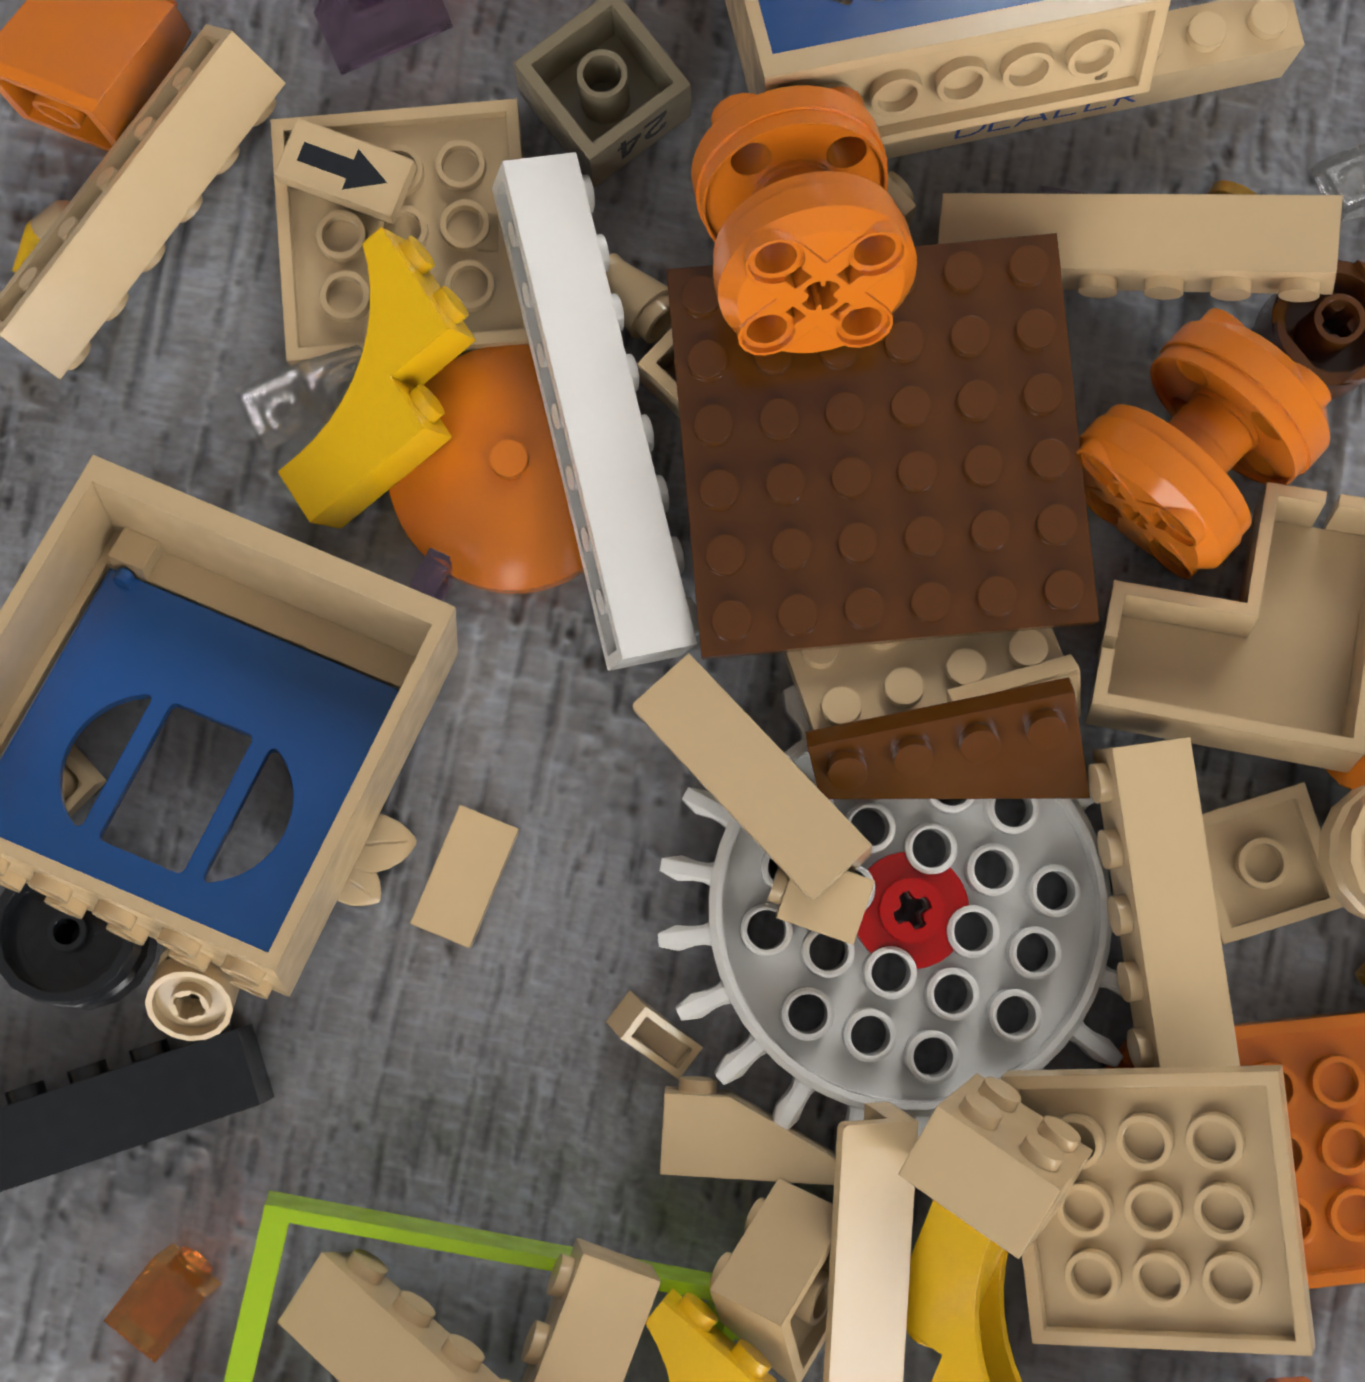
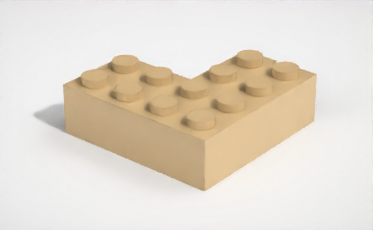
M1267 482L1253 512L1239 601L1114 580L1106 607L1097 656L1098 662L1094 672L1085 724L1164 739L1190 737L1191 744L1348 773L1365 755V498L1340 494L1324 522V528L1321 529L1312 526L1325 505L1327 491Z

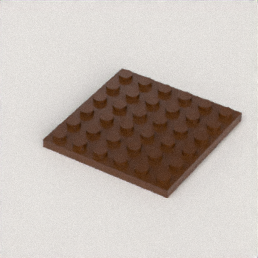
M1057 233L914 246L917 255L915 279L908 295L892 314L893 325L890 332L882 340L869 346L856 348L844 345L835 349L814 353L780 351L765 356L746 352L739 345L737 333L727 324L721 313L713 280V265L666 269L702 660L1091 625L1099 621L1081 453L1079 455L1076 453L1080 448Z

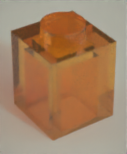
M172 1243L150 1260L103 1321L155 1363L176 1344L222 1283L211 1275L213 1268L200 1253L189 1247H181L179 1249Z

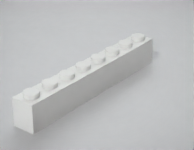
M576 152L502 161L492 186V192L607 669L611 671L679 657L697 645L695 637L699 634L697 607L692 598H686L680 576L685 568L684 553L679 539L676 536L671 537L665 515L669 510L668 488L663 476L655 474L650 454L654 448L653 427L648 415L640 413L635 393L639 388L638 367L634 356L631 353L626 354L621 336V331L624 328V311L621 299L618 294H611L606 275L610 263L608 245L603 234H596L591 214L595 207L592 181L588 175L581 174Z

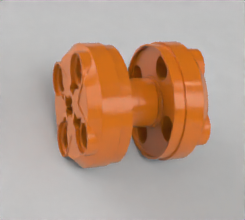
M805 85L781 87L757 95L742 92L730 95L720 101L713 109L710 119L711 127L705 133L696 149L692 161L691 181L699 215L709 235L715 242L713 251V280L719 307L727 324L737 333L739 345L748 353L766 356L780 351L814 353L835 349L844 345L860 348L882 340L892 328V314L904 301L913 285L917 269V255L906 219L894 199L887 192L888 165L886 152L876 122L866 109L860 94L850 87L836 86L825 88Z
M1218 308L1209 309L1200 320L1184 324L1162 347L1159 356L1151 365L1150 378L1153 388L1172 419L1166 422L1158 416L1135 406L1125 404L1114 405L1104 415L1097 417L1079 436L1080 448L1076 452L1078 455L1081 453L1088 508L1097 516L1115 526L1141 549L1154 556L1167 570L1185 580H1190L1199 569L1217 568L1240 544L1242 535L1250 528L1251 513L1235 483L1227 475L1231 469L1261 484L1266 485L1267 482L1288 485L1298 475L1305 473L1324 453L1330 443L1326 405L1331 401V393L1326 384L1310 369L1294 362L1273 343L1246 328L1242 322L1230 313Z

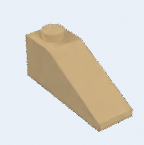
M701 1076L679 1077L678 1087H665L660 1160L661 1175L776 1182L779 1178L789 1183L834 1185L835 1151L794 1127H791L789 1130L781 1127L773 1121L770 1113L731 1090L717 1089L718 1079Z

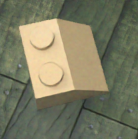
M778 1178L767 1198H759L751 1207L745 1222V1233L732 1253L726 1252L718 1260L710 1279V1293L720 1322L739 1339L746 1340L756 1347L767 1358L771 1367L786 1381L802 1382L826 1337L833 1204Z

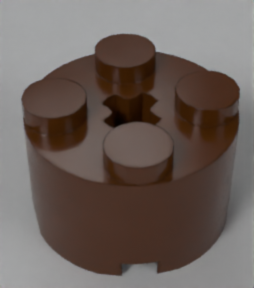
M1338 260L1333 295L1320 294L1317 300L1310 302H1289L1280 299L1278 294H1273L1261 308L1254 327L1251 329L1277 346L1294 362L1307 367L1320 377L1331 393V400L1348 394L1365 382V262L1356 260L1354 263ZM1323 326L1327 327L1332 335L1326 332Z

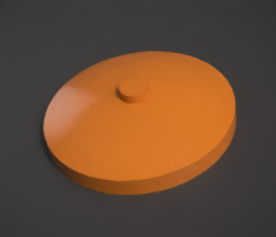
M530 345L485 347L456 357L424 384L441 403L445 414L440 419L453 438L389 489L393 508L401 526L417 549L435 567L455 580L477 589L503 594H525L550 589L574 579L584 573Z

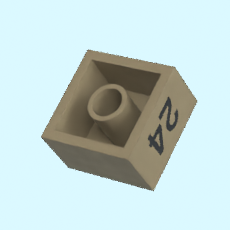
M597 0L513 62L520 95L565 152H576L580 170L583 175L590 177L594 188L691 116V84L624 0Z

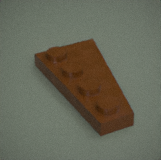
M1069 677L805 732L817 788L828 799L1090 798L1075 691Z

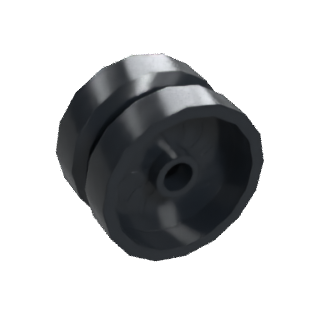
M26 883L21 892L5 888L0 897V973L11 988L38 1002L63 1008L93 1010L120 1001L141 984L155 960L158 943L156 939L148 936L143 946L135 944L107 930L106 926L108 923L93 915L89 910H86L82 919L75 918L44 902L46 896L30 888ZM75 929L80 930L78 938L71 943L72 934Z

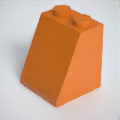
M26 0L0 31V93L22 118L108 152L180 59L192 32L178 11V4L175 0Z

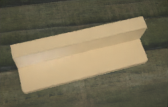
M689 653L633 703V709L639 718L809 899L818 898L848 869L853 872L871 855L872 844Z
M890 1102L865 1103L864 1120L842 1121L837 1127L823 1382H903L915 1186L900 1177L898 1173L918 1140L919 1121Z

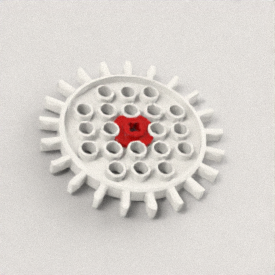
M795 685L783 690L781 696L785 713L796 726L801 741L784 753L817 787L805 733L810 731ZM688 787L682 801L696 815L720 823L725 828V831L718 845L714 862H699L683 855L664 857L661 860L660 872L677 881H698L710 886L708 922L696 926L674 925L658 933V943L661 948L676 951L699 945L712 947L721 981L708 989L690 993L676 1006V1011L681 1021L703 1018L722 1005L732 1004L740 1020L750 1032L742 1044L724 1055L714 1071L715 1076L723 1085L742 1077L759 1057L768 1054L778 1065L793 1076L788 1089L776 1102L772 1115L773 1121L786 1130H789L799 1120L810 1095L817 1091L847 1105L844 1121L864 1120L865 1103L890 1102L919 1121V1138L937 1105L976 1073L984 1078L990 1076L1001 1080V1076L1008 1070H1044L1043 1067L1065 1047L1069 1040L1077 1045L1090 1059L1117 1067L1124 1056L1108 1038L1094 1032L1083 1022L1094 1002L1099 987L1108 989L1122 997L1117 980V971L1106 966L1112 934L1107 913V901L1112 894L1108 870L1104 868L1100 860L1097 836L1084 812L1088 806L1094 803L1090 790V798L1023 799L1026 806V814L1023 821L1016 827L1007 826L997 818L994 809L996 799H962L956 806L945 805L938 799H829L850 822L859 810L869 809L877 812L884 821L885 833L882 840L877 845L872 846L871 855L854 870L858 875L875 880L854 945L843 942L845 954L841 963L835 968L824 970L814 965L809 954L812 940L820 934L815 931L782 920L784 934L780 942L774 947L767 949L758 948L750 941L747 934V926L751 917L763 910H770L776 913L779 906L776 903L767 901L773 883L768 872V863L771 857L709 791ZM923 830H931L939 834L944 840L946 847L943 860L932 868L921 865L914 857L912 850L915 837ZM985 851L997 853L1006 864L1004 881L993 889L983 886L975 876L974 867L976 860ZM1048 872H1054L1061 876L1067 886V897L1064 903L1053 910L1046 908L1037 896V884L1040 878ZM902 893L907 899H920L923 908L915 913L918 923L914 927L909 921L895 920L893 912L901 907V901L898 896ZM969 912L978 914L984 920L987 928L984 942L973 950L962 948L956 941L954 934L957 920ZM1035 933L1045 941L1048 948V956L1042 967L1035 971H1027L1020 965L1017 959V947L1025 936ZM886 953L898 955L906 967V976L903 983L898 988L890 991L879 989L872 979V966L878 957ZM955 974L964 981L967 988V997L959 1009L952 1012H944L935 1002L934 989L941 978ZM805 994L817 996L822 1001L825 1010L822 1023L811 1031L795 1029L791 1025L788 1016L791 1003L797 997ZM1018 996L1027 1005L1028 1020L1019 1031L1006 1033L997 1022V1009L1006 998ZM876 1016L885 1026L886 1037L883 1044L873 1052L865 1053L856 1050L851 1040V1031L854 1024L862 1017ZM931 1037L939 1038L947 1049V1060L944 1066L932 1074L919 1072L914 1063L915 1048L924 1039Z

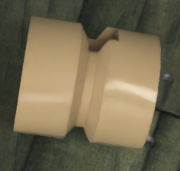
M164 947L145 999L148 1017L159 1030L171 1037L186 1041L206 1040L220 1034L230 1022L240 988L230 983L232 976L222 971L221 967L210 963L206 972L195 970L169 957L170 949Z

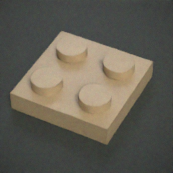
M1305 782L1286 786L1202 813L1220 936L1223 945L1343 907L1328 890L1318 863L1319 833L1321 829Z

